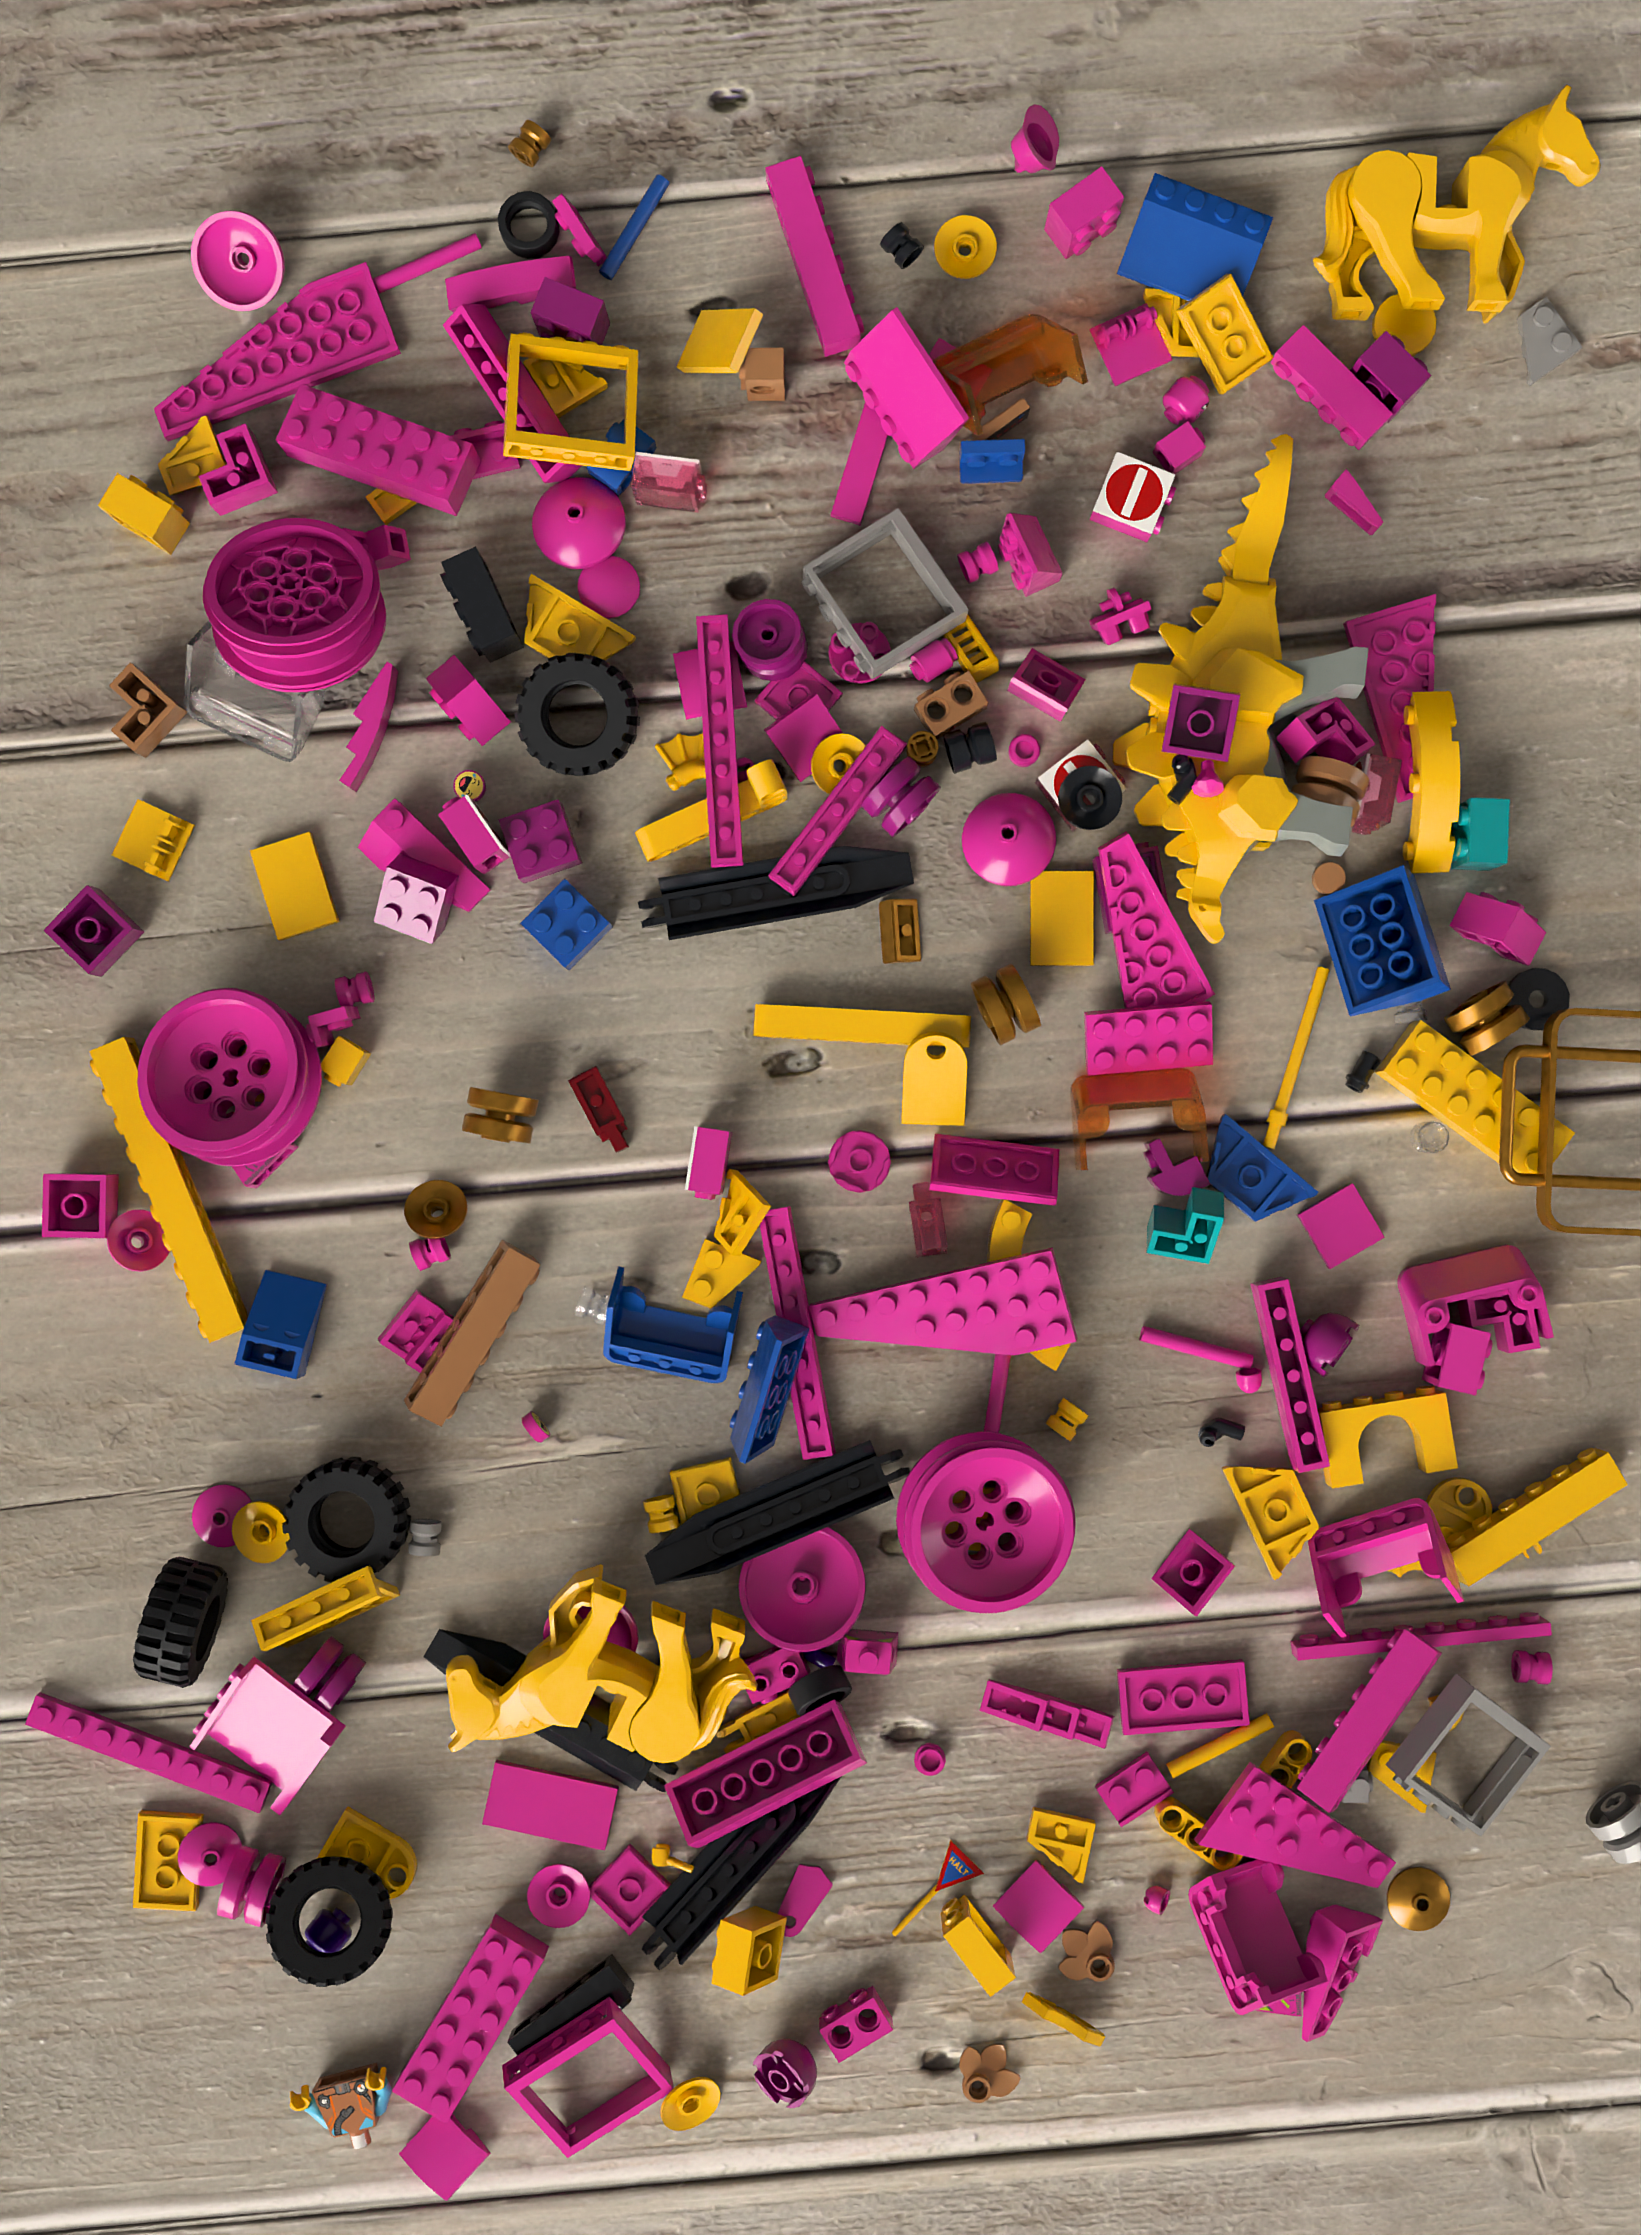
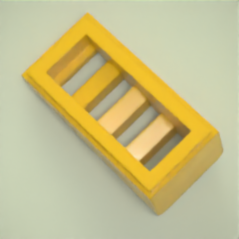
M967 615L965 622L943 635L955 649L958 656L957 661L964 673L969 671L976 683L999 670L998 658L969 615ZM967 627L968 631L956 638L953 637L952 634ZM971 638L974 639L973 642L965 645L962 648L959 646L964 642L970 640ZM979 649L981 651L971 658H967L969 654Z

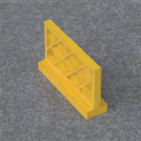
M366 1566L254 1618L251 1622L260 1650L268 1651L276 1646L289 1648L400 1596L396 1586L375 1578L372 1567Z

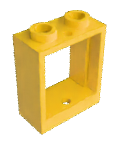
M966 1895L959 1899L953 1898L948 1901L940 1913L943 1936L986 1993L992 1997L1016 1978L1011 1954Z

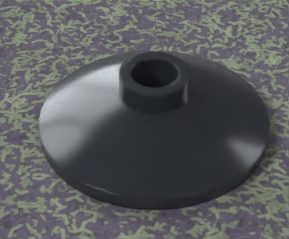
M1097 766L1080 767L1068 774L1063 780L1058 793L1059 808L1064 818L1073 826L1084 830L1100 829L1111 823L1118 815L1122 805V790L1117 779L1109 771ZM1087 794L1092 795L1095 800L1094 804L1086 805L1083 797Z

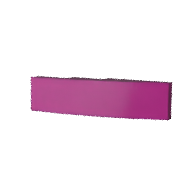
M560 256L521 261L446 278L449 310L455 312L461 304H484L486 308L490 309L514 301L521 305L533 302L538 295L544 277L576 289L573 258L571 256Z
M386 662L353 712V715L362 723L346 746L347 749L355 754V757L339 781L355 792L359 789L374 762L385 736L393 708L399 671L389 662Z
M990 1679L987 1681L979 1710L1038 1732L1044 1730L1069 1740L1075 1738L1103 1749L1107 1746L1115 1718L1113 1715L1077 1703Z

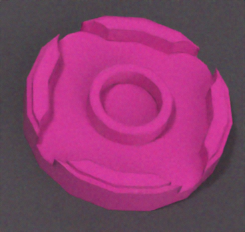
M858 1130L848 1132L837 1139L830 1150L828 1163L830 1173L837 1184L848 1191L861 1193L871 1191L882 1184L889 1173L891 1160L889 1150L882 1139L871 1132Z

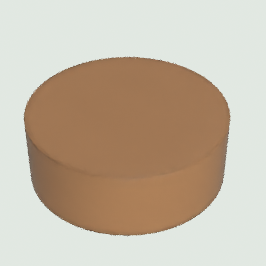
M1334 862L1323 863L1315 869L1312 875L1314 888L1325 895L1339 891L1346 881L1343 868Z

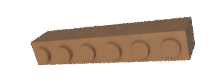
M504 1240L500 1242L405 1397L404 1402L409 1411L441 1427L446 1419H450L454 1415L458 1399L463 1392L465 1393L469 1390L473 1383L475 1371L479 1365L482 1366L487 1361L491 1345L495 1339H499L503 1335L507 1326L506 1321L510 1314L517 1311L523 1301V1293L528 1285H532L536 1281L540 1271V1263L534 1256Z

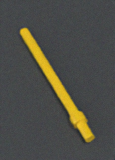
M1317 967L1274 1109H1270L1267 1118L1269 1126L1263 1146L1272 1150L1275 1149L1281 1127H1285L1287 1122V1107L1330 972L1329 969L1324 967Z

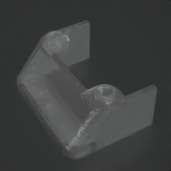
M208 621L187 643L183 699L186 712L193 719L282 761L291 762L295 760L301 753L323 707L325 688L308 692H293L292 696L281 691L267 689L250 682L233 670L222 658L215 644L212 625Z

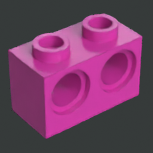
M871 1986L866 1990L864 1988L856 1990L849 1996L848 2001L840 2006L835 2004L824 2010L819 2018V2031L838 2063L893 2031V2019L874 1986ZM864 2009H872L876 2012L874 2016L869 2018L863 2017L860 2014ZM838 2025H844L849 2030L844 2034H838L833 2028Z

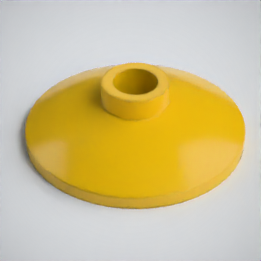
M971 215L956 216L945 222L938 230L934 242V253L939 266L949 275L960 279L975 278L986 272L992 265L997 251V241L991 227L982 219ZM961 248H968L971 253L964 256L959 253V250Z
M843 733L834 734L823 739L815 748L811 759V772L816 784L830 795L866 745L857 737ZM836 760H840L843 763V769L840 772L834 768Z
M265 1501L251 1502L242 1507L234 1517L232 1524L233 1540L238 1550L246 1558L257 1563H271L278 1560L288 1550L285 1542L290 1539L289 1533H283L282 1523L287 1521V1517L283 1515V1512L277 1506ZM264 1525L269 1529V1533L264 1530Z
M695 2077L680 2083L669 2092L662 2103L660 2116L666 2127L675 2131L692 2129L702 2124L716 2110L720 2101V2089L715 2081L707 2077Z

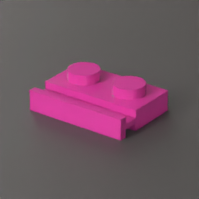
M561 193L552 200L558 210L554 214L555 218L565 231L570 229L575 238L571 242L581 257L587 255L599 267L606 260V254L576 207Z
M1147 1751L1095 1785L1096 1790L1121 1828L1174 1793Z

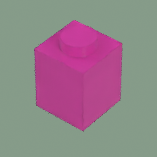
M1187 421L1158 441L1153 454L1165 471L1176 474L1202 456L1206 448L1205 438L1197 427L1193 428Z

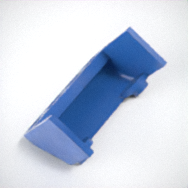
M618 1266L606 1312L603 1346L605 1358L621 1365L708 1383H721L725 1381L736 1335L743 1292L737 1291L733 1309L725 1305L713 1307L708 1311L707 1318L646 1305V1296L640 1289L634 1286H623L625 1267Z

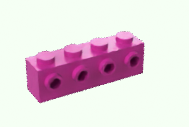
M1304 325L1276 351L1270 362L1275 373L1296 387L1295 390L1298 396L1305 402L1310 401L1318 409L1321 419L1327 424L1332 423L1340 431L1343 441L1349 446H1355L1358 450L1393 415Z

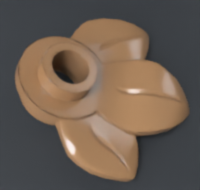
M1095 1921L1088 1933L1080 1929H1067L1062 1932V1944L1068 1957L1059 1964L1058 1968L1067 1978L1078 1981L1089 1977L1094 1981H1104L1111 1977L1115 1969L1114 1959L1110 1954L1113 1940L1110 1932L1101 1922ZM1097 1959L1104 1961L1103 1966L1100 1968L1093 1966V1962Z
M991 2044L985 2047L981 2053L971 2046H968L963 2051L959 2061V2068L964 2076L962 2090L968 2100L982 2103L989 2099L990 2096L1005 2097L1019 2084L1020 2075L1005 2069L1007 2056L1003 2044ZM975 2081L983 2082V2086L978 2089L974 2088L972 2084Z

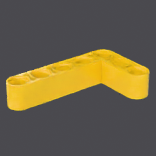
M773 759L762 761L750 767L746 771L748 780L739 783L741 822L769 810L788 799L786 787ZM707 798L646 825L635 832L647 862L658 860L709 837Z
M1295 1730L1286 1731L1276 1741L1259 1768L1270 1775L1275 1769H1283L1284 1773L1278 1781L1291 1789L1298 1779L1297 1777L1301 1770L1312 1758L1311 1745L1301 1733ZM1292 1744H1302V1748L1297 1754L1288 1753L1289 1747ZM1169 1796L1155 1805L1154 1813L1164 1832L1216 1869L1225 1871L1234 1868L1243 1857L1242 1855L1230 1852L1223 1857L1215 1856L1217 1849L1198 1845L1194 1839L1189 1838L1190 1832L1195 1828L1202 1829L1207 1820L1176 1798ZM1171 1809L1178 1811L1177 1816L1173 1820L1163 1819L1166 1811Z

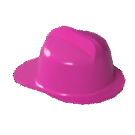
M1034 104L1028 107L1023 126L1011 141V149L1015 157V171L1021 173L1026 170L1029 173H1036L1044 168L1051 171L1055 169L1059 148L1058 129L1048 111L1042 106Z

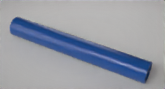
M657 174L601 266L599 273L606 279L612 281L670 183L662 175Z

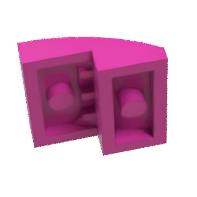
M734 641L730 642L733 702L734 710L747 707L736 648ZM698 649L674 653L673 658L686 720L701 717Z
M416 1289L377 1339L380 1344L403 1358L407 1365L421 1373L454 1317Z
M1035 1860L993 1905L995 1910L1039 1953H1042L1085 1908L1063 1883L1060 1884L1039 1860Z
M454 2114L451 2115L447 2124L432 2117L399 2153L413 2172L445 2201L452 2197L491 2154L472 2128L465 2130Z

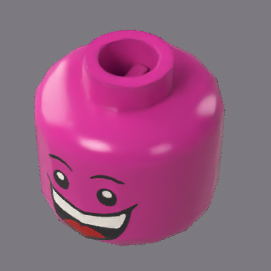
M1192 375L1177 379L1163 396V405L1166 409L1164 415L1175 425L1179 423L1184 424L1187 421L1190 424L1194 423L1209 405V389L1206 384L1198 377Z

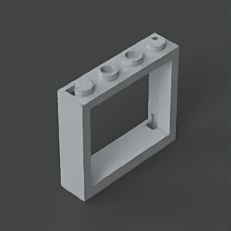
M899 508L803 566V580L801 582L805 591L810 597L813 595L820 603L819 610L827 622H833L838 629L836 634L841 644L845 648L848 646L855 654L854 661L862 673L867 672L871 679L876 678L966 621L969 609ZM889 535H892L947 616L875 660L820 578Z
M1456 1673L1392 1755L1386 1766L1396 1774L1392 1779L1409 1792L1413 1788V1795L1427 1806L1432 1801L1433 1805L1431 1807L1445 1819H1448L1450 1815L1453 1816L1451 1821L1462 1831H1465L1468 1827L1479 1836H1482L1551 1746ZM1472 1702L1516 1735L1517 1738L1462 1808L1415 1774Z

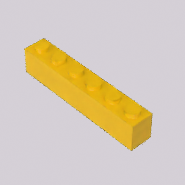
M1588 1448L1577 1455V1460L1569 1465H1561L1555 1468L1549 1478L1542 1482L1538 1481L1530 1484L1525 1488V1493L1516 1499L1505 1500L1498 1506L1499 1510L1492 1513V1515L1481 1516L1474 1520L1472 1527L1463 1533L1457 1532L1450 1535L1445 1541L1453 1557L1459 1581L1467 1586H1471L1627 1486L1626 1480L1609 1452L1597 1448Z

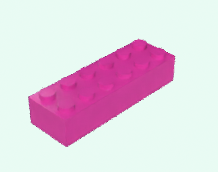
M301 383L275 439L288 457L454 516L458 515L481 461L472 443Z
M834 1699L665 1784L664 1787L688 1846L698 1849L867 1764V1761L842 1705Z
M495 1914L401 2071L392 2092L447 2124L543 1963L549 1946Z

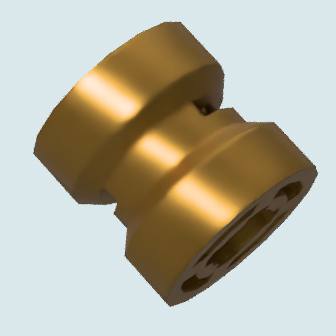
M526 120L520 128V136L511 141L508 149L520 162L533 168L539 160L540 151L545 150L552 140L548 133L538 124L531 120Z
M919 731L914 733L908 740L907 757L910 756L920 767L929 766L936 759L939 748L938 741L930 732Z

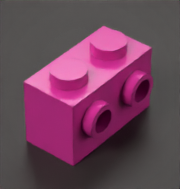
M772 1646L743 1660L758 1684L756 1691L746 1689L752 1704L759 1701L761 1704L773 1701L779 1696V1692L790 1688L799 1679L811 1673L802 1652L789 1651L777 1646Z

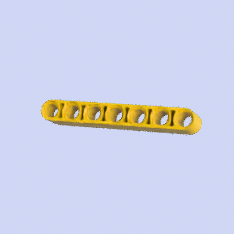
M755 1004L753 1036L909 1045L916 1037L927 1032L937 1031L955 1037L962 1044L963 1048H970L971 1016ZM937 1041L932 1042L928 1045L935 1047H945L941 1042Z

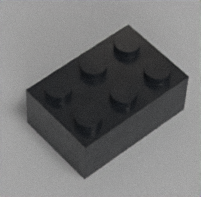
M476 546L442 561L441 564L445 572L440 574L452 598L454 600L458 599L453 605L466 628H471L466 634L479 657L485 655L491 663L524 648L488 566Z

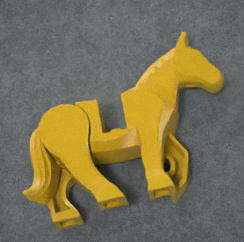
M1566 84L1550 104L1525 113L1510 122L1493 137L1479 155L1469 157L1452 184L1451 204L1436 208L1437 156L1410 152L1404 155L1391 150L1378 151L1364 158L1359 166L1356 165L1338 173L1330 183L1326 193L1325 246L1322 254L1314 257L1312 261L1319 273L1329 282L1328 290L1332 299V319L1368 320L1374 310V305L1362 288L1359 281V271L1361 266L1375 254L1382 268L1396 286L1403 309L1439 310L1445 300V296L1438 283L1423 267L1414 247L1432 250H1465L1469 252L1470 282L1466 311L1481 312L1483 323L1486 324L1505 309L1515 295L1525 264V259L1513 236L1512 225L1529 203L1531 195L1535 190L1534 182L1538 167L1555 170L1564 174L1568 181L1576 187L1590 183L1600 170L1601 163L1588 140L1582 121L1567 107L1572 87Z
M602 1564L578 1571L550 1602L549 1623L551 1635L527 1654L519 1670L504 1686H499L484 1677L479 1672L474 1659L469 1655H458L448 1663L446 1682L451 1718L456 1728L450 1735L453 1740L449 1743L448 1748L451 1752H456L475 1739L499 1740L534 1733L551 1725L577 1728L598 1685L607 1692L616 1694L610 1706L607 1740L631 1752L636 1749L640 1755L653 1762L670 1763L679 1761L689 1755L691 1751L703 1748L711 1742L724 1720L731 1700L736 1694L744 1689L757 1690L758 1684L754 1675L743 1659L739 1657L740 1647L745 1638V1621L713 1608L711 1611L713 1644L702 1656L691 1659L685 1635L686 1613L652 1601L651 1618L653 1632L658 1642L661 1659L658 1666L625 1647L606 1641L611 1626L616 1621L619 1611L625 1605L627 1590L602 1581ZM582 1606L591 1607L586 1618L582 1620L578 1614L579 1608Z

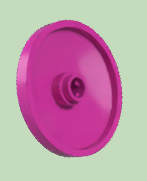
M828 1527L744 1562L739 1577L740 1602L751 1626L771 1644L795 1652L820 1650L840 1640L857 1621L866 1595L864 1569L857 1553L844 1537Z

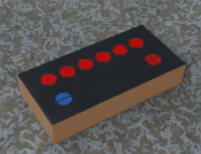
M1024 398L1018 400L973 432L971 441L997 440L1028 418L1030 406Z

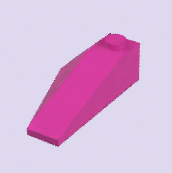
M396 798L374 818L358 845V848L384 872L386 867L401 853L458 875L452 904L467 912H470L491 891Z
M1335 1904L1318 1909L1310 1919L1311 1927L1307 1936L1306 1953L1311 1952L1321 1959L1328 1982L1304 1991L1302 2039L1306 2042L1324 2036L1343 2003V1998L1340 1996L1341 1992L1348 1987L1350 1982L1354 1983L1358 1976V1973L1354 1970L1361 1955L1368 1957L1374 1946L1383 1921L1379 1917Z

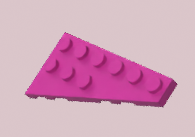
M1436 594L1351 619L1343 624L1350 648L1355 646L1368 648L1363 691L1398 803L1413 799V793L1409 790V777L1413 773L1412 745L1409 725L1404 723V708L1410 704L1412 692L1434 691L1435 655L1433 654V642L1436 622H1434Z
M1124 832L1098 847L1124 1007L1134 1008L1203 1002L1215 995L1129 833Z
M1252 1762L1248 1763L1194 1838L1197 1844L1374 1888H1378L1396 1864L1389 1855Z

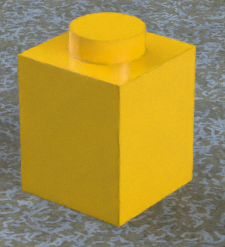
M338 1036L321 1063L322 1071L326 1073L324 1078L338 1087L342 1083L352 1085L371 1053L346 1037Z

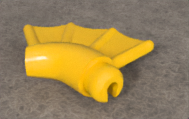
M703 732L696 736L678 733L671 741L655 745L656 750L671 769L672 774L666 777V783L673 791H677L681 786L685 787L697 779H706Z

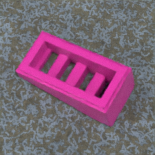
M1347 469L1324 495L1326 499L1371 536L1384 523Z

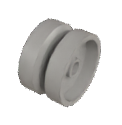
M1629 1781L1608 1790L1593 1803L1586 1814L1587 1826L1599 1840H1603L1604 1848L1617 1863L1629 1864L1641 1860L1640 1781Z

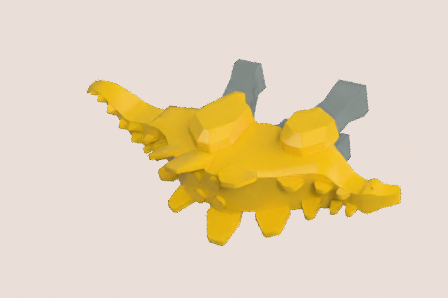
M1282 434L1271 440L1276 449L1266 451L1265 453L1270 461L1269 465L1254 473L1260 483V487L1257 492L1241 500L1249 511L1245 522L1231 527L1227 531L1235 543L1221 550L1222 556L1218 559L1227 576H1223L1221 582L1207 584L1202 591L1204 596L1218 601L1217 607L1199 606L1192 609L1191 617L1202 626L1196 633L1186 627L1170 623H1162L1160 625L1159 633L1175 656L1170 665L1137 663L1130 680L1131 689L1149 701L1148 716L1154 717L1150 718V723L1139 725L1116 739L1113 743L1112 762L1115 766L1131 768L1132 770L1158 778L1159 784L1154 785L1135 805L1134 813L1139 824L1142 826H1164L1167 830L1181 832L1164 849L1165 854L1169 857H1178L1180 861L1193 865V868L1177 871L1176 877L1186 888L1179 889L1176 896L1179 899L1189 901L1188 911L1190 917L1205 938L1213 944L1219 943L1225 935L1220 923L1222 910L1220 896L1232 872L1250 851H1264L1270 847L1272 841L1296 839L1310 841L1327 855L1341 857L1349 846L1353 807L1320 802L1288 791L1286 786L1287 773L1283 760L1296 765H1300L1301 760L1295 763L1276 739L1298 717L1293 712L1335 697L1357 699L1365 686L1368 648L1355 646L1333 654L1298 661L1282 660L1275 607L1276 580L1275 578H1269V569L1283 528L1288 498L1293 438L1287 434ZM1174 683L1240 693L1228 762L1188 756L1194 762L1197 777L1201 773V762L1212 760L1214 762V771L1223 781L1224 791L1214 797H1200L1194 794L1192 789L1180 805L1175 804L1167 797V794L1177 783L1172 760L1178 754L1162 752ZM1313 752L1312 754L1308 755L1307 757H1309V756H1318V754H1317L1316 752Z

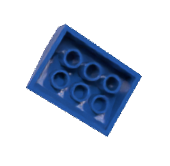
M1155 173L1117 274L1149 287L1176 295L1186 301L1194 298L1224 275L1232 274L1243 296L1273 217Z
M1404 865L1314 900L1350 1016L1422 1001L1451 990L1415 876Z
M776 1315L760 1324L756 1336L760 1340L757 1351L752 1352L747 1366L751 1371L748 1380L743 1382L739 1391V1398L742 1399L739 1410H735L730 1421V1428H733L730 1440L739 1462L746 1464L774 1446L808 1336L809 1327Z

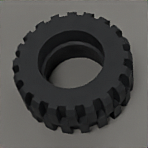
M566 653V655H556L548 658V662L539 664L533 669L534 673L530 678H525L522 683L524 687L522 693L518 694L516 704L519 705L518 713H515V723H519L520 731L518 735L520 740L526 743L528 747L526 750L532 757H536L541 765L547 769L555 770L556 773L583 776L608 770L618 760L625 757L628 753V748L631 744H634L637 737L635 733L637 726L640 725V717H638L639 702L638 698H635L634 688L630 681L623 676V673L617 667L611 665L608 661L592 655ZM580 684L594 689L602 697L607 708V722L603 732L597 739L585 745L566 743L555 734L550 725L549 709L551 702L560 690L570 685Z
M350 1457L345 1460L343 1458L334 1459L305 1475L300 1480V1483L291 1491L289 1495L291 1500L285 1505L283 1515L287 1516V1521L282 1523L283 1533H289L290 1537L285 1543L289 1551L295 1549L298 1557L294 1560L298 1565L301 1566L306 1563L310 1567L307 1573L315 1578L322 1574L325 1576L324 1581L332 1583L366 1566L372 1567L374 1573L379 1572L400 1552V1547L405 1543L408 1536L406 1530L410 1526L411 1516L407 1515V1509L410 1507L409 1499L402 1496L401 1491L404 1490L401 1482L395 1483L390 1478L393 1473L387 1468L383 1471L379 1469L377 1462L373 1460L363 1462L361 1457ZM338 1491H349L357 1494L368 1503L374 1515L375 1528L372 1537L367 1543L357 1548H348L338 1545L325 1533L320 1513L323 1502L331 1494Z
M180 1556L168 1560L167 1564L162 1567L161 1573L158 1574L154 1587L149 1593V1599L144 1607L142 1620L137 1631L133 1667L140 1677L182 1688L193 1685L197 1681L206 1661H208L212 1646H214L226 1604L228 1578L227 1573L222 1567Z
M322 1857L300 1865L279 1884L280 1887L270 1900L269 1913H266L265 1924H267L268 1928L266 1939L267 1944L270 1943L273 1952L271 1954L274 1960L281 1964L282 1970L286 1974L294 1976L299 1982L306 1985L313 1984L316 1987L337 1986L363 1974L382 1954L392 1929L393 1908H391L390 1895L384 1887L381 1878L369 1869L367 1865L347 1857ZM334 1888L345 1891L353 1897L359 1907L361 1921L356 1937L347 1947L337 1952L324 1953L311 1948L305 1942L300 1932L299 1918L304 1904L312 1895L324 1889Z

